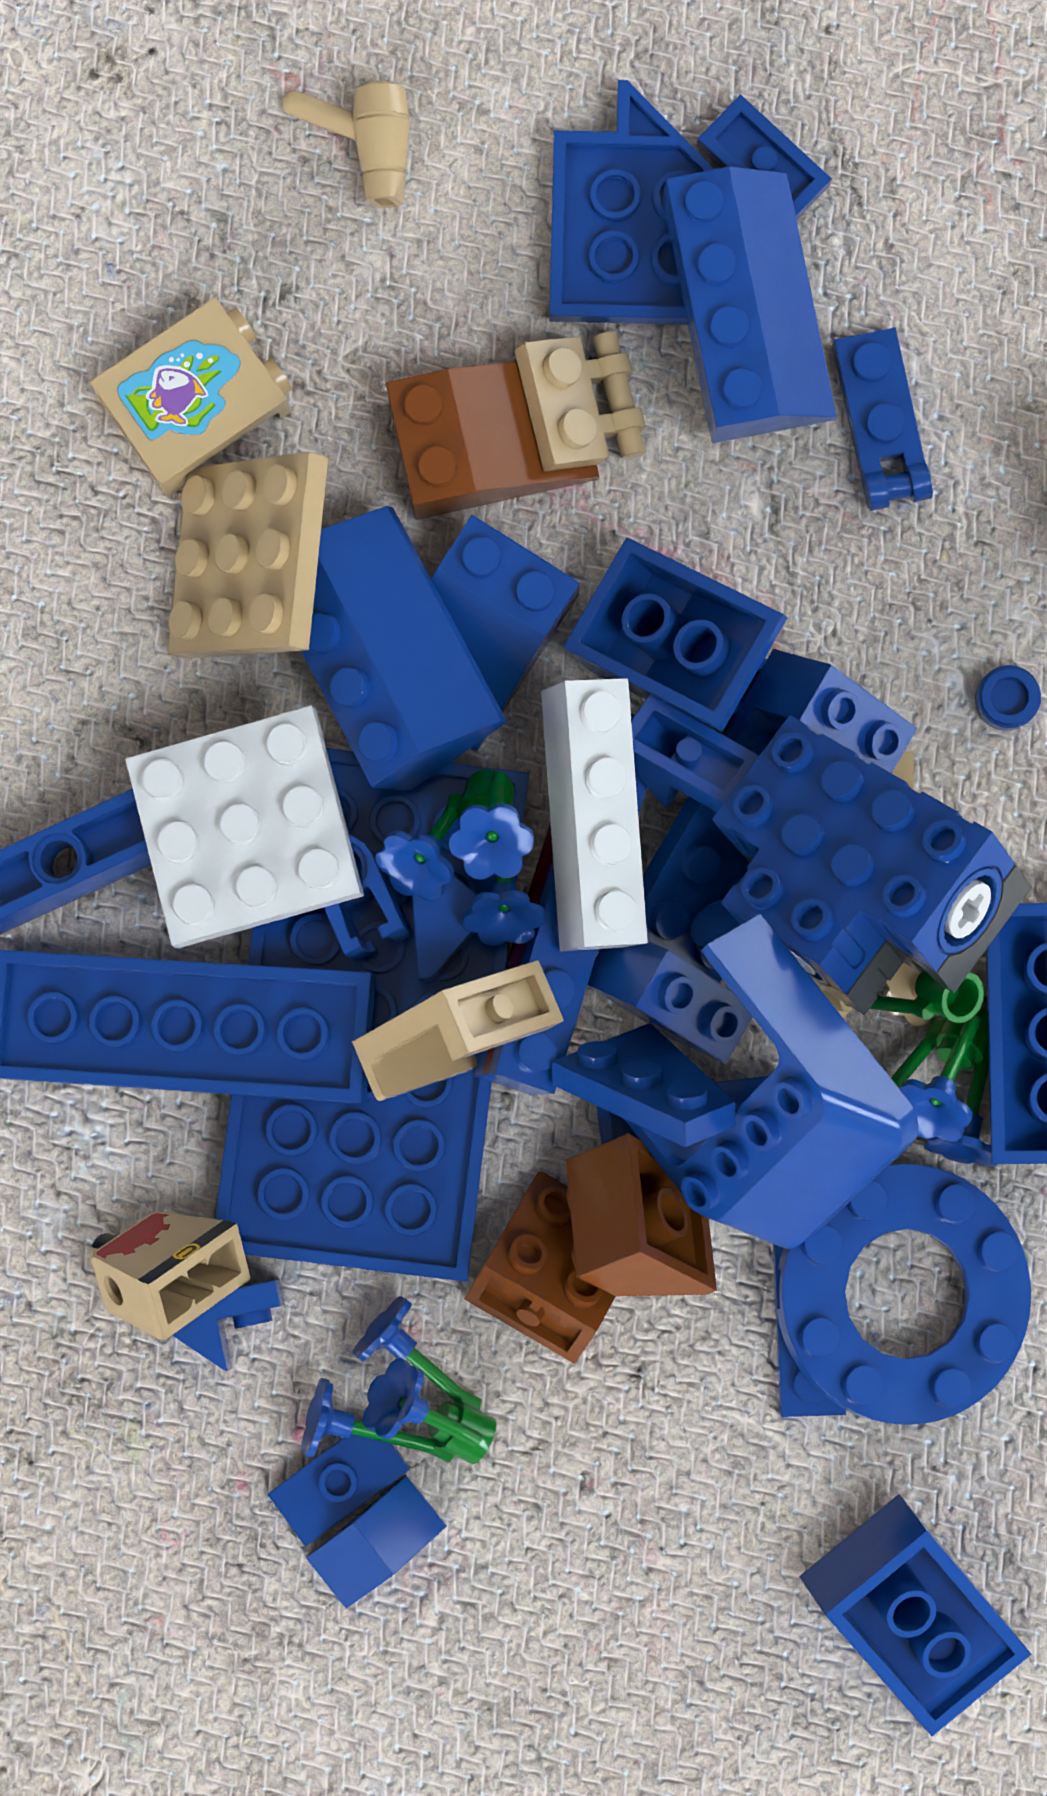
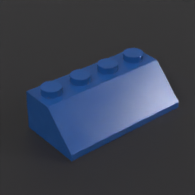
M724 167L666 178L663 204L712 444L836 420L837 415L787 173Z
M385 506L321 529L309 650L301 652L371 787L411 791L507 723V720L394 508Z
M1020 903L986 949L991 1164H1047V903Z

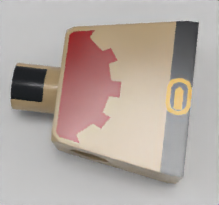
M159 1211L150 1213L118 1236L110 1233L101 1234L95 1239L90 1249V1262L95 1271L103 1304L108 1312L163 1341L251 1279L237 1223L231 1221Z

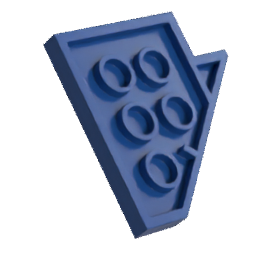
M618 80L616 132L554 130L549 322L688 325L663 204L666 178L713 170L714 168L628 80Z

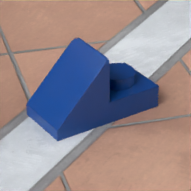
M651 694L631 720L635 772L658 801L666 807L671 804L680 791L718 812L760 756Z
M280 1279L239 1287L172 1336L225 1371L232 1369L223 1318L232 1317L235 1329L273 1321L270 1308L285 1304Z

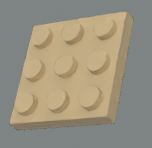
M311 452L201 466L186 474V483L181 498L183 511L180 540L175 555L176 577L173 606L168 620L170 634L167 655L193 659L309 650L329 457Z

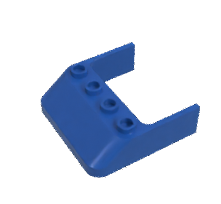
M759 914L708 943L701 952L775 1045L779 1055L777 1068L735 1110V1127L688 1147L681 1146L626 1119L624 1120L678 1188L691 1209L706 1218L779 1247L792 1249L814 1236L915 1141L919 1126L917 1115L909 1100L763 916Z

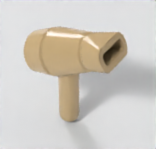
M385 80L365 83L355 89L353 112L299 91H289L284 95L282 107L287 114L356 140L367 202L376 208H391L404 205L406 178L404 172L407 165L410 115L405 87Z

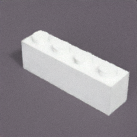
M628 678L563 681L541 691L560 951L623 948L645 944L648 941Z

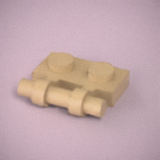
M616 331L600 333L592 338L597 359L586 360L580 336L525 342L514 350L544 472L600 464L609 458L605 440L608 438L617 437L621 458L624 460L636 458L646 453L641 431L646 428L642 409L635 408L628 381V377L633 374L629 355L621 353ZM604 384L610 414L599 415L592 385Z

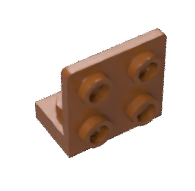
M538 1172L464 1300L575 1364L597 1332L616 1296L577 1278L571 1256L574 1242L571 1210L566 1199L568 1186L544 1172Z

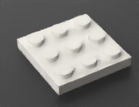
M312 705L125 759L173 947H185L364 896L317 710Z

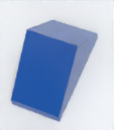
M455 876L445 885L444 893L437 900L430 901L422 898L419 894L412 895L418 979L420 982H433L475 934L464 929L462 916L466 910L472 907V900L476 894Z
M406 1475L309 1554L306 1559L347 1609L395 1575L444 1530L447 1525Z

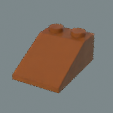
M517 362L449 368L386 382L388 400L416 520L599 479L597 465L543 471Z

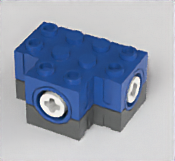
M789 715L712 819L749 862L747 866L748 871L737 885L734 884L721 901V904L740 925L761 914L818 987L864 1016L878 998L876 994L887 980L890 981L903 963L920 973L922 971L926 972L937 984L955 993L1032 888L991 830L975 821L973 823L968 822L962 818L958 811L923 791L921 793L911 789L906 781L873 762L870 764L864 762L854 751L822 733L819 736L812 732L807 724Z

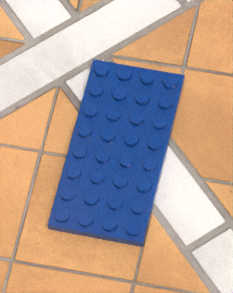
M326 748L348 835L365 843L376 855L384 847L385 838L392 831H403L412 837L428 834L445 811L448 797L451 794H463L467 779L473 773L480 770L502 771L508 775V778L514 784L516 792L512 807L519 814V823L524 824L529 772L449 763L411 791L372 788L353 751ZM456 819L440 841L442 846L440 855L452 864L454 876L476 895L491 892V887L496 883V874L482 880L472 878L465 871L464 860L455 857L450 851V835L460 827V819ZM354 856L360 877L362 872L361 860L359 857ZM517 875L511 877V883L516 887ZM394 889L414 934L413 936L400 942H396L391 937L382 939L378 927L387 923L388 920L373 895L365 902L352 905L350 907V914L358 937L364 942L372 940L377 950L375 953L356 962L344 955L323 907L253 927L248 965L371 972L376 974L372 1030L442 990L505 971L509 941L496 946L482 943L478 938V933H475L433 982H420L418 979L412 896H405ZM479 1053L475 1054L476 1059H478ZM473 1068L465 1073L383 1101H378L375 1098L368 1082L366 1104L231 1095L215 1219L237 1223L245 1255L467 1282L492 1082L473 1076L475 1069Z

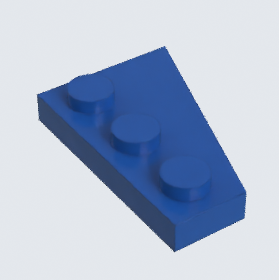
M651 1023L605 1041H592L582 1044L577 1052L552 1061L553 1086L681 1146L688 1147L736 1126L735 1101Z

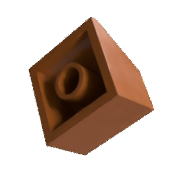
M625 1134L566 1159L568 1177L566 1199L571 1210L574 1242L571 1256L577 1278L614 1296L707 1295L717 1291L709 1218L702 1216L687 1205L681 1192L640 1139L630 1134Z

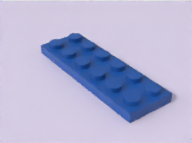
M0 950V1079L366 1104L368 1079L352 1041L372 1031L376 974L371 972Z

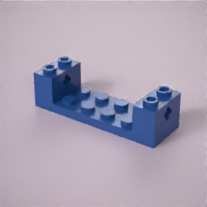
M773 649L724 736L760 755L789 715L807 724L812 732L819 736L822 733L854 751L864 762L868 764L873 762L892 773L915 734L917 727L833 665ZM688 796L643 874L648 943L623 948L600 949L595 958L587 986L647 1024L651 1023L657 1030L671 1039L726 1064L753 1017L732 990L720 983L722 980L721 976L699 951L692 940L690 929L693 920L703 908L714 901L723 899L732 886L740 882L748 871L747 866L749 862L713 822L712 819L717 812Z

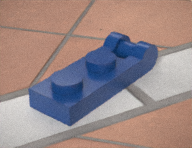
M896 327L835 339L832 348L869 511L888 508L890 505L889 501L910 497L912 502L932 499L931 477L924 459ZM901 458L904 473L884 476L880 462Z

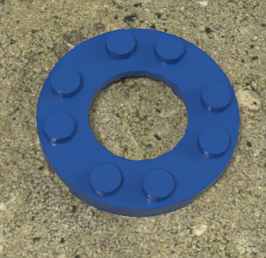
M915 1164L889 1165L814 1236L795 1248H783L778 1265V1270H781L779 1282L780 1309H777V1315L782 1336L791 1357L806 1379L823 1396L837 1406L863 1418L884 1423L911 1425L935 1422L954 1416L980 1401L994 1389L1013 1364L1022 1346L1031 1307V1281L1023 1247L1015 1230L1000 1208L976 1186L947 1171ZM908 1229L928 1234L949 1249L962 1271L964 1306L961 1320L946 1342L926 1355L903 1359L882 1354L862 1339L849 1317L845 1290L850 1267L864 1246L884 1233Z

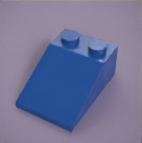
M471 515L431 579L503 713L578 598L580 582L476 516ZM486 738L470 749L477 753Z
M626 537L563 649L591 672L605 679L628 678L630 692L644 699H647L651 694L697 721L723 732L785 624L787 617L777 610Z
M900 1494L799 1576L825 1616L931 1736H934L1032 1655Z

